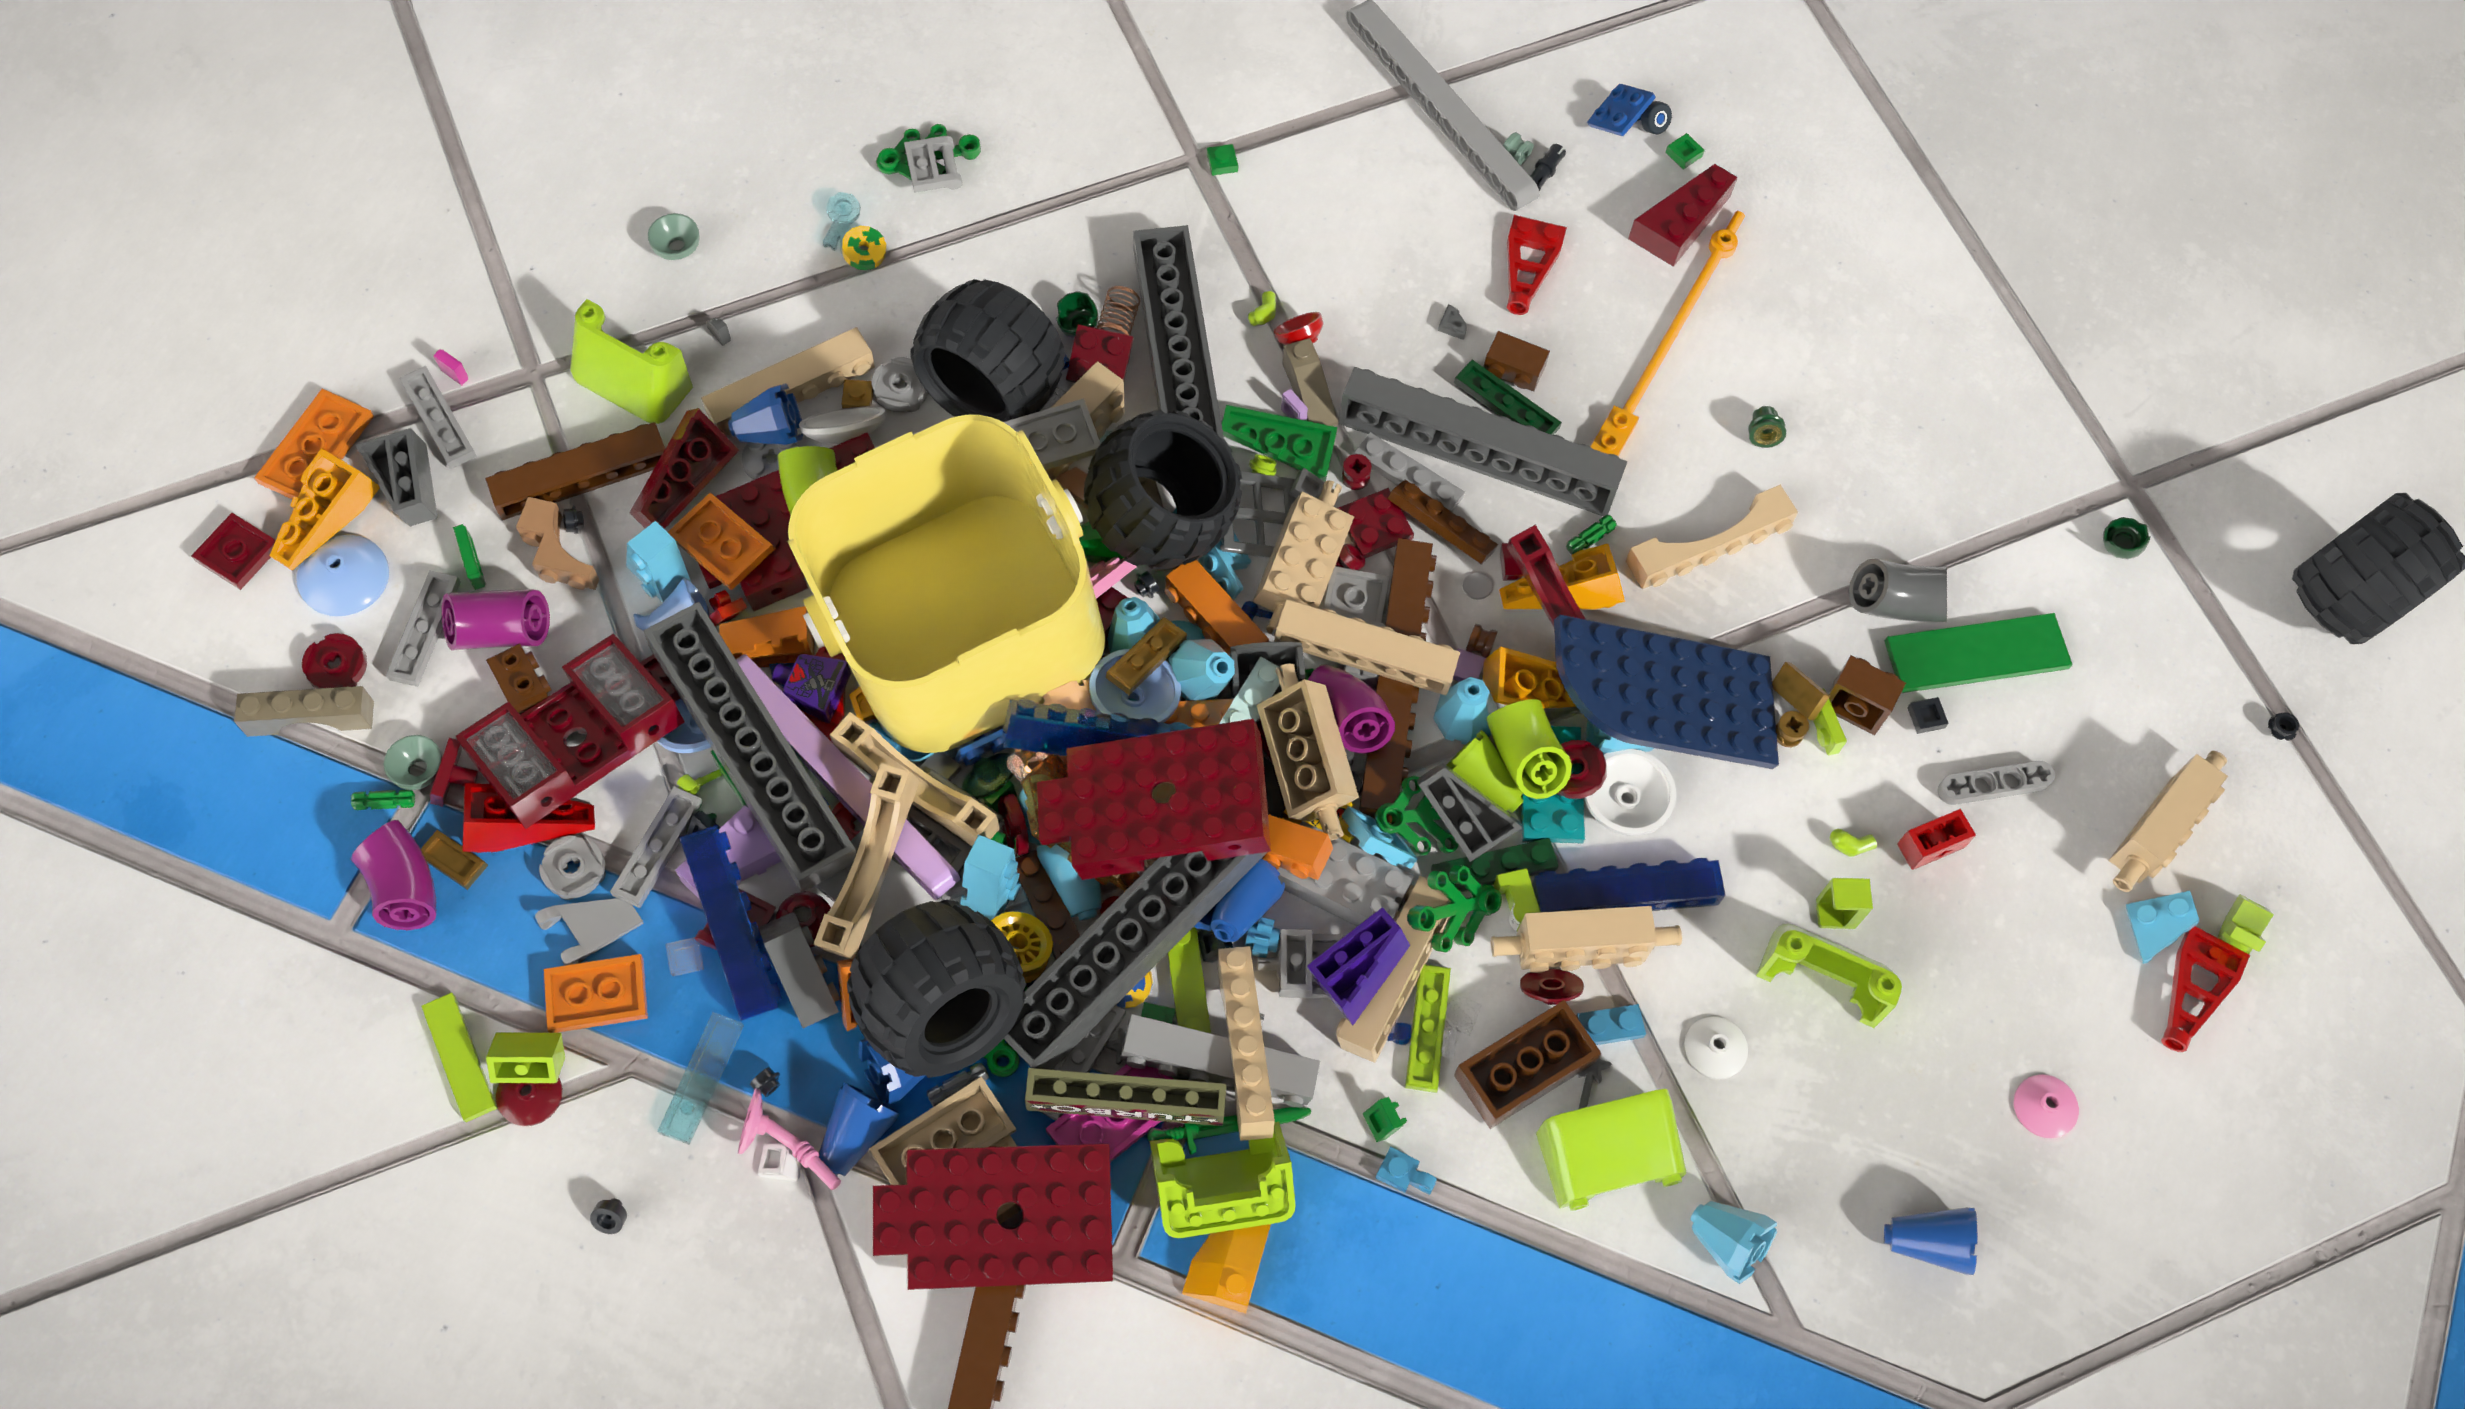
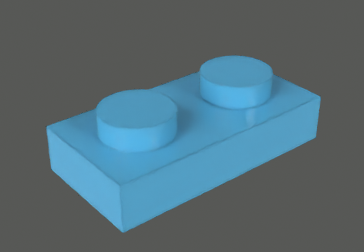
M1639 1004L1577 1013L1576 1015L1596 1045L1640 1039L1646 1035Z

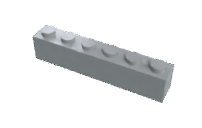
M1131 1015L1120 1054V1060L1126 1061L1128 1066L1138 1069H1144L1145 1066L1157 1068L1160 1074L1166 1076L1181 1074L1189 1076L1190 1081L1226 1084L1227 1091L1235 1092L1229 1038L1142 1016ZM1264 1047L1271 1097L1283 1099L1284 1104L1292 1107L1308 1105L1313 1099L1320 1061Z

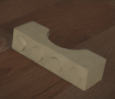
M363 686L237 694L234 722L247 737L279 735V731L283 727L296 723L324 724L340 731L372 729L374 700Z

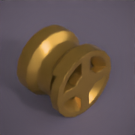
M1798 711L1784 713L1776 724L1777 742L1784 747L1790 748L1799 745L1809 730L1807 718Z

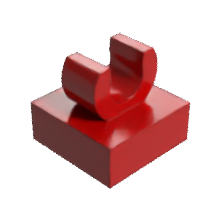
M723 590L714 594V597L709 599L711 607L715 610L709 618L714 626L717 627L719 624L736 618L748 607L742 597L731 602L728 592Z

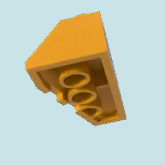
M322 448L302 475L300 481L304 484L299 496L292 499L290 506L293 508L289 521L282 524L269 555L291 570L295 569L358 516L380 489L378 484L362 472Z
M1608 543L1576 552L1571 555V561L1560 566L1557 564L1570 593L1580 609L1610 608L1618 603L1625 602L1618 571ZM1525 577L1499 589L1504 609H1543Z
M1502 646L1484 660L1483 681L1496 703L1509 705L1518 701L1537 699L1541 701L1543 708L1576 707L1562 684L1556 662Z
M1271 1224L1210 1233L1191 1261L1182 1294L1246 1313Z

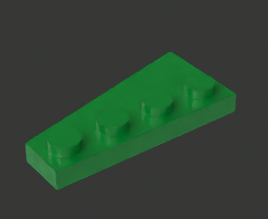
M1226 405L1222 420L1224 437L1301 471L1305 468L1324 482L1326 481L1338 427Z

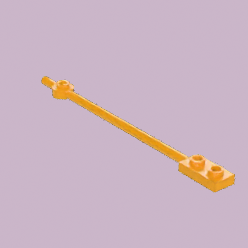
M1741 211L1734 213L1726 229L1717 230L1712 234L1709 242V250L1711 252L1709 259L1623 409L1615 405L1613 406L1590 446L1592 449L1619 457L1640 418L1633 415L1634 410L1721 258L1732 256L1736 250L1738 239L1735 233L1745 217Z

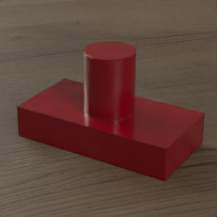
M450 737L448 739L430 793L431 804L444 806L451 783L465 786V783L476 784L479 771L457 765L462 752V746L457 739Z

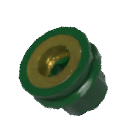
M1762 406L1753 412L1752 421L1748 426L1749 439L1752 444L1757 447L1769 448L1784 441L1786 437L1785 422L1783 418L1778 416V412L1774 407Z

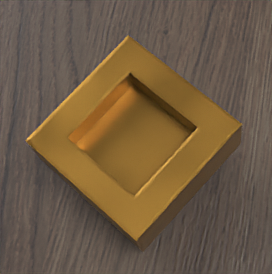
M844 380L842 409L872 406V381Z

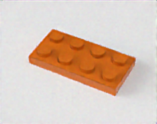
M322 388L254 479L258 484L290 499L298 497L304 484L300 481L302 475L322 448L342 460L373 419V413L367 408Z

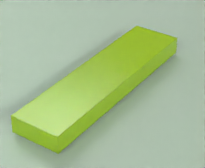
M1425 964L1418 977L1405 1082L1406 1089L1433 1093L1438 1091L1451 968Z
M451 992L422 1005L423 1013L463 1120L467 1123L498 1109L455 995Z

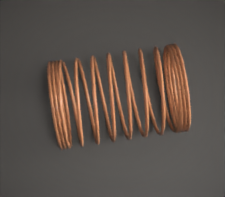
M1124 286L1109 288L1097 329L1101 328L1104 330L1102 327H1108L1113 330L1122 331L1125 335H1131L1138 306L1141 302L1139 295L1134 290ZM1114 289L1128 291L1137 297L1138 304L1136 301V305L1131 304L1132 306L1117 303L1111 298L1130 302L1123 298L1110 297L1109 294L1112 293L1109 292ZM1108 308L1119 309V310H1121V311L1127 313V315L1118 314V313L1113 312V311H1111V312H1105L1104 309H1108ZM1107 313H1114L1124 317L1125 320L1114 318ZM1106 318L1116 319L1124 324H1115Z

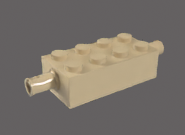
M1334 481L1324 482L1319 499L1302 491L1289 509L1252 601L1273 611L1269 625L1266 628L1269 634H1272L1273 630L1278 626L1286 599L1291 601L1300 600L1311 607L1319 609L1354 516L1334 507L1342 489L1338 483L1332 489Z
M1294 664L1281 665V669L1278 667L1275 670L1282 692L1259 703L1257 709L1288 818L1307 822L1319 818L1322 831L1329 835L1330 841L1336 840L1344 835L1336 811L1339 807L1359 798L1326 685L1305 679L1298 682Z
M2210 751L2206 759L2196 754L2169 780L2108 860L2121 870L2113 879V883L2118 889L2130 892L2136 882L2140 884L2147 876L2154 878L2163 867L2166 868L2177 855L2175 850L2193 834L2191 829L2195 824L2198 825L2209 812L2207 809L2209 805L2215 803L2225 791L2221 785L2228 776L2220 770L2226 765L2227 759L2222 753Z
M1651 906L1526 913L1517 931V936L1491 937V953L1493 957L1519 955L1521 970L1530 969V972L1541 973L1548 971L1549 968L1561 967L1563 971H1573L1579 969L1580 966L1592 965L1594 969H1604L1610 967L1611 964L1621 963L1625 967H1636L1646 961L1654 946H1680L1682 944V932L1679 925L1655 927Z

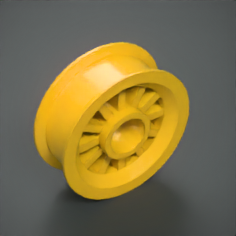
M1006 912L993 918L991 921L1000 929L1011 945L1019 948H1014L1023 970L1022 975L1025 983L1036 980L1045 971L1053 948L1052 936L1048 928L1038 918L1023 912Z

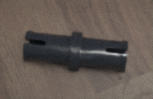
M1559 144L1551 145L1546 155L1536 162L1535 170L1530 175L1537 184L1539 191L1546 180L1553 177L1556 173L1557 165L1566 155L1565 149L1558 154L1563 148Z

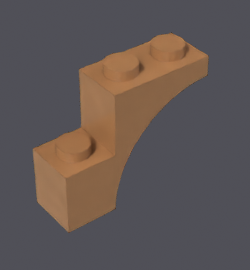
M528 497L516 528L526 544L539 547L532 563L539 578L553 584L556 582L566 583L579 590H584L585 588L596 590L599 578L594 567L576 560L561 546L560 527L563 516L557 503Z

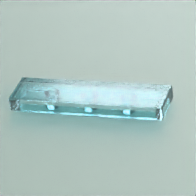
M712 1012L657 1131L659 1134L690 1145L744 1027L742 1022Z

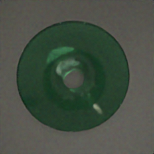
M998 753L978 760L966 775L962 789L977 799L994 794L1013 777L1017 768L1016 759L1009 753Z

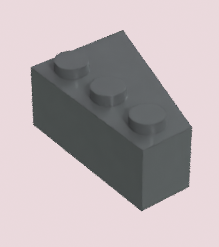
M411 428L355 445L364 457L369 470L378 481V485L391 508L408 526L411 527L438 518L427 444Z
M1443 762L1417 779L1418 785L1470 862L1523 828L1517 819Z
M795 912L760 926L759 930L763 943L802 1028L838 1013L835 1002L841 999L834 983L827 984L824 979L823 973L828 972L821 955L814 956L810 945L814 944V939L808 926L801 927Z

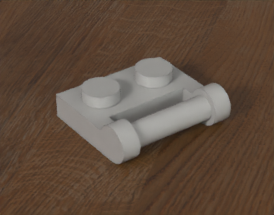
M941 136L904 142L914 193L946 187L954 190L962 186V178L957 173L952 137ZM934 151L942 152L946 174L939 175Z

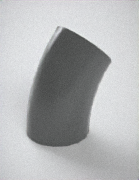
M1868 559L1856 569L1849 586L1850 603L1860 613L1882 618L1918 622H1947V566H1917L1893 563L1880 559Z

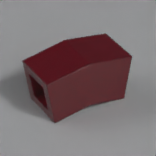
M1502 543L1500 549L1502 580H1519L1523 574L1507 548L1508 543Z

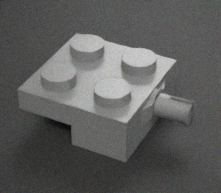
M1281 929L1277 958L1258 957L1257 971H1276L1279 979V997L1329 998L1318 985L1307 965L1342 939L1343 934H1312L1310 929Z

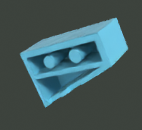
M656 521L627 543L626 567L642 582L643 590L651 598L656 596L661 602H664L684 577L691 582L675 539Z
M978 835L965 861L962 887L967 888L968 891L967 896L962 895L960 905L968 906L975 912H980L989 920L1004 913L1009 901H1015L1021 888L1018 880L1019 873L1017 872L1018 862L1015 860L1013 848Z

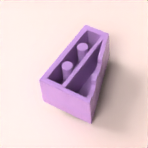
M744 805L675 871L681 882L705 903L721 895V890L725 883L737 887L740 885L739 882L755 874L759 876L767 872V868L781 862V859L750 809Z

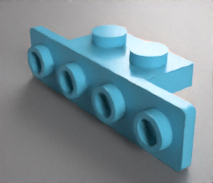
M1234 533V541L1240 542ZM1220 540L1198 561L1227 594L1235 600L1243 590V585L1234 570L1246 569L1252 561L1245 554L1223 552L1220 549L1222 545Z

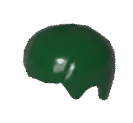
M1080 291L1068 293L1058 301L1056 321L1066 336L1075 337L1078 324L1093 328L1097 325L1098 310L1094 301L1087 293Z
M2126 517L2112 520L2103 532V543L2106 550L2116 558L2127 560L2138 557L2143 553L2151 538L2146 524Z

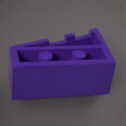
M1382 907L1308 964L1307 968L1318 985L1353 1026L1406 953L1410 944L1401 927Z

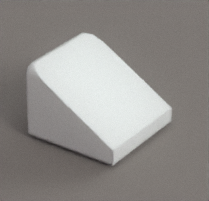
M764 1143L758 1176L797 1181L802 1164L792 1155L793 1151L784 1144Z

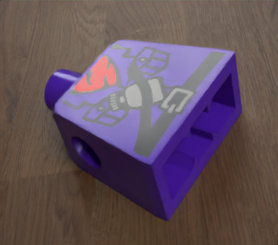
M800 654L793 668L778 664L774 670L772 680L785 685L783 693L800 710L830 724L850 679L851 671L847 661Z

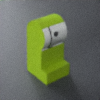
M1526 868L1497 875L1493 884L1494 888L1501 895L1505 894L1511 911L1509 917L1510 925L1515 931H1518L1526 913H1540L1528 870Z

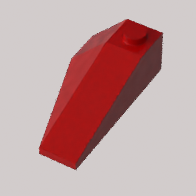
M465 783L462 852H498L595 829L594 805L568 800L525 829L490 784Z

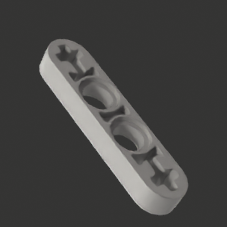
M2034 761L1962 772L1946 776L1939 784L1937 790L1940 799L1950 805L2046 790L2054 781L2055 771L2050 764L2044 761ZM2036 771L2039 775H2044L2045 777L2043 781H2041L2040 777H2033L2028 781L2026 779L2031 777ZM2005 774L2013 775L2018 781V786H2008L2004 782L2003 776ZM1980 778L1988 782L1989 791H1980L1976 788L1975 779ZM1951 784L1952 787L1955 789H1962H1960L1959 792L1955 795V792L1953 790L1948 791L1947 788Z

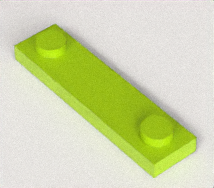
M1193 927L1168 952L1177 1025L1211 1034L1197 929Z

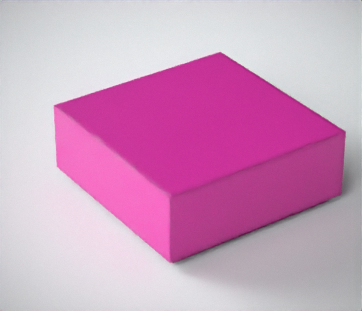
M439 349L433 355L444 374L461 386L468 380V375L462 363L443 349Z

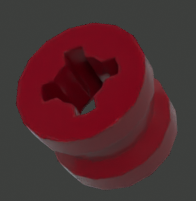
M1353 454L1347 457L1342 471L1344 485L1352 490L1365 488L1370 481L1371 461L1362 454Z

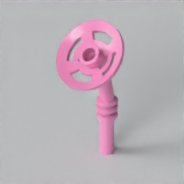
M755 1088L744 1122L738 1154H743L748 1149L757 1134L764 1135L767 1132L793 1151L792 1155L805 1168L809 1167L831 1190L836 1189L840 1185L841 1180L819 1158V1152L808 1141L800 1140L778 1123L770 1120L768 1115L762 1114L760 1089Z

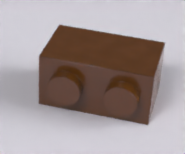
M1498 331L1486 355L1483 367L1498 378L1515 384L1518 388L1534 392L1546 367L1550 350Z

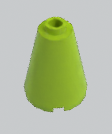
M1480 730L1476 734L1480 740L1475 737L1471 742L1469 741L1446 765L1502 809L1513 813L1524 801L1520 797L1523 792L1513 781L1500 754L1487 734Z

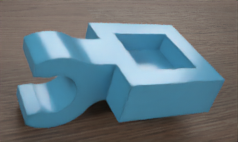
M1391 1146L1376 1175V1179L1404 1193L1408 1186L1411 1185L1428 1195L1431 1194L1437 1180L1436 1177L1426 1172L1417 1171L1420 1163L1419 1160Z

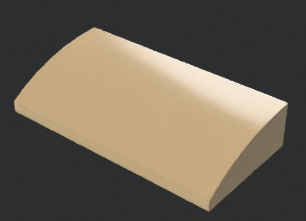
M981 1076L869 1148L891 1185H906L907 1150L992 1147L1017 1130Z

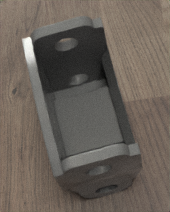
M1262 642L1230 647V657L1234 660L1235 674L1230 681L1232 698L1237 696L1260 657L1265 658L1280 668L1284 664H1294L1298 682L1305 679L1302 643ZM1279 685V687L1277 688V690H1276V692L1274 693V695H1276V694L1282 692V689H1281V686H1280V685Z

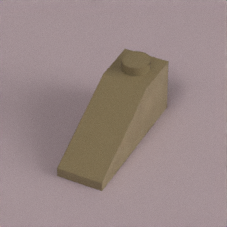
M1311 339L1284 345L1282 365L1294 393L1308 408L1307 421L1329 426L1338 425V419L1322 365Z

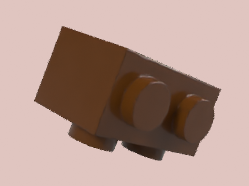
M520 643L486 659L506 700L511 703L520 715L547 698V693L552 691L544 674L539 677L537 676L534 669L540 666L531 651L525 653Z

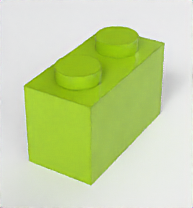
M496 1032L486 1055L490 1083H557L565 1061L562 1033Z

